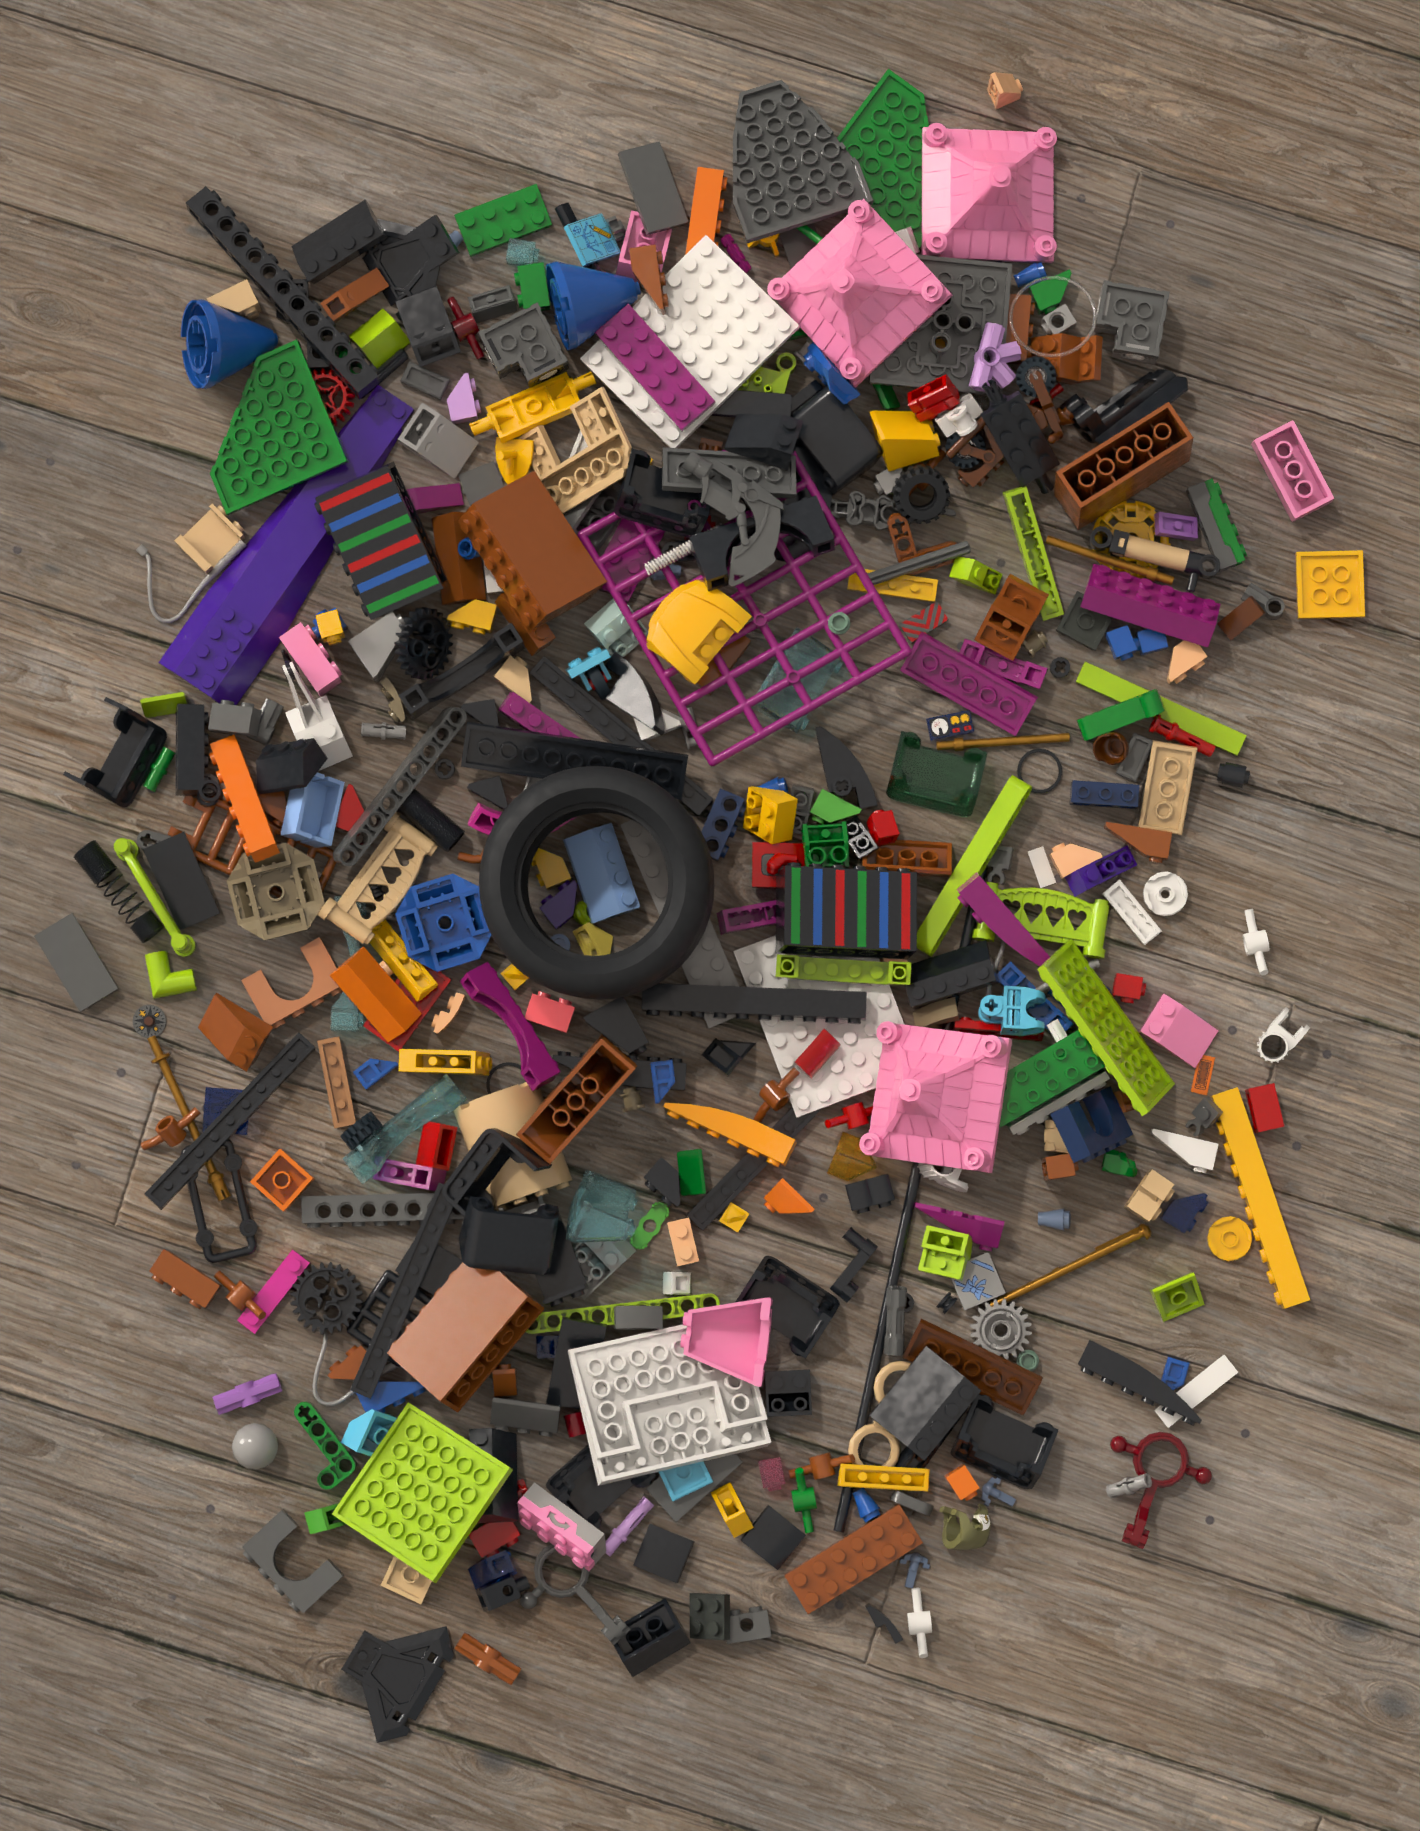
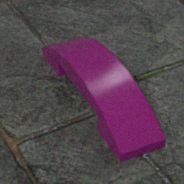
M964 639L959 652L1009 681L1039 690L1048 668L1029 661L1025 662L1017 658L1012 661L986 648V646L968 639Z

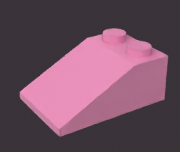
M631 210L616 275L633 278L634 282L638 281L631 268L629 248L656 245L657 250L662 251L664 264L672 229L646 235L639 213ZM663 264L660 265V271H661V272H662Z
M1162 994L1138 1033L1188 1065L1196 1068L1218 1030L1166 994Z

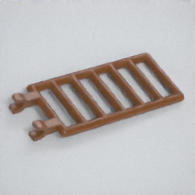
M185 796L184 804L203 812L193 835L191 836L186 833L197 861L230 876L244 852L242 844L246 843L244 837L240 838L228 865L216 860L234 821L229 810L232 807V803L219 797L218 802L214 806L204 807L196 798ZM218 806L227 810L228 813L208 855L197 851L196 847L215 807ZM268 820L274 838L276 834L281 835L282 828ZM171 826L168 835L172 837L182 831ZM287 838L289 839L287 843L294 848L297 843L309 848L306 855L312 859L315 858L316 853L329 858L319 879L323 893L336 865L333 859L334 850L328 847L315 848L300 841ZM273 887L270 894L280 898L282 890Z

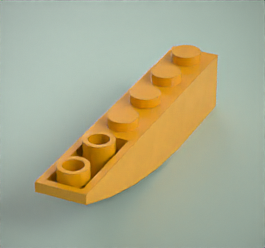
M665 1103L663 1106L668 1111V1116L679 1120V1117L688 1120L686 1124L695 1129L703 1127L707 1129L706 1133L718 1139L719 1136L728 1139L727 1144L735 1148H739L741 1145L747 1148L746 1152L758 1158L759 1155L768 1158L766 1162L775 1167H779L780 1164L786 1166L797 1144L795 1139L732 1112L692 1104Z

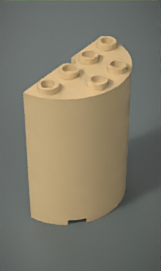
M527 1082L485 1095L454 1108L453 1111L468 1152L480 1135L487 1129L497 1128L519 1138L516 1136L517 1132L544 1101L541 1089L532 1091ZM563 1151L552 1161V1166L549 1169L536 1172L525 1162L517 1163L509 1157L486 1188L494 1199V1210L499 1211V1208L502 1207L507 1209L505 1204L511 1202L514 1205L528 1201L527 1196L533 1194L536 1198L549 1194L547 1189L553 1187L560 1190L570 1186L569 1182L573 1181Z

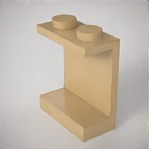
M213 504L209 506L210 510L184 536L180 534L174 540L207 575L240 539L242 541L245 539V536L242 534L244 529L236 521L231 523L226 518L228 515L220 505L216 508Z

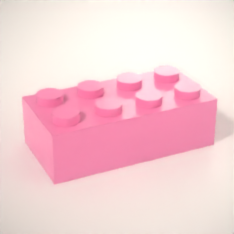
M1293 420L1252 442L1251 445L1292 522L1324 507L1334 500L1325 479Z

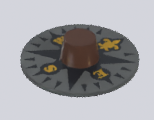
M144 1005L133 1016V1027L142 1037L158 1036L165 1029V1014L155 1005Z

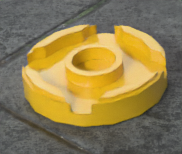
M1232 1216L1222 1217L1209 1228L1207 1235L1208 1247L1219 1259L1226 1261L1238 1260L1245 1256L1250 1249L1252 1243L1251 1230L1239 1218Z

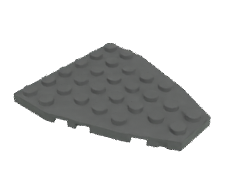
M779 80L740 92L733 133V206L747 243L847 213L851 203L857 200L865 199L870 205H873V199L859 162L848 153L846 146L842 142L840 143L833 135L832 129L812 107H808L796 92H792L786 83Z

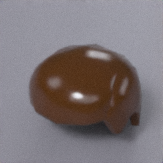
M1110 731L1098 736L1093 743V753L1098 761L1106 762L1109 765H1116L1123 762L1128 756L1129 744L1122 734Z

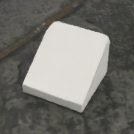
M691 1272L663 1273V1294L690 1295Z

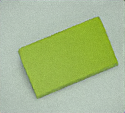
M184 692L140 700L146 718L175 714L177 704H188L187 696Z

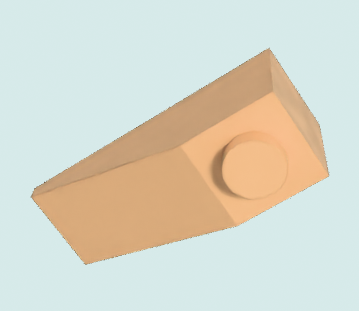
M994 72L990 75L987 91L995 108L999 109L1019 100L1023 88L1019 79H1014L1013 74Z

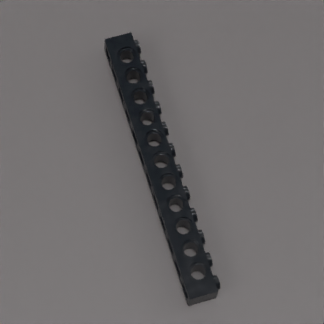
M205 186L186 202L188 212L360 400L380 383L378 376L380 373L373 364L368 365L366 363L364 354L358 348L354 349L349 344L351 341L344 332L339 333L336 330L334 321L329 316L325 317L321 313L322 309L316 301L313 300L311 302L306 297L308 294L300 284L296 286L288 270H282L277 265L279 262L272 253L267 254L265 252L263 243L257 237L253 238L249 234L250 230L244 222L239 223L235 219L234 211L229 206L225 207L220 202L222 199L214 190L210 191ZM210 210L218 211V213L213 216L207 214ZM226 225L232 226L230 231L221 230ZM239 241H245L247 243L243 247L236 246V244ZM253 257L261 258V260L257 263H252L250 261ZM272 272L275 276L268 279L264 277L265 274ZM282 288L290 290L287 294L279 293ZM296 304L304 305L301 310H295L293 307ZM310 320L318 321V324L315 326H309L307 323ZM329 335L333 337L329 342L322 341L324 336ZM340 351H344L347 353V355L344 358H339L336 356V354ZM354 367L362 369L358 374L350 372Z

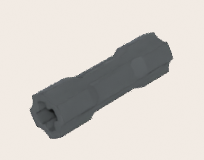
M894 1285L887 1288V1321L884 1341V1354L900 1356L904 1353V1316L907 1288L904 1286Z

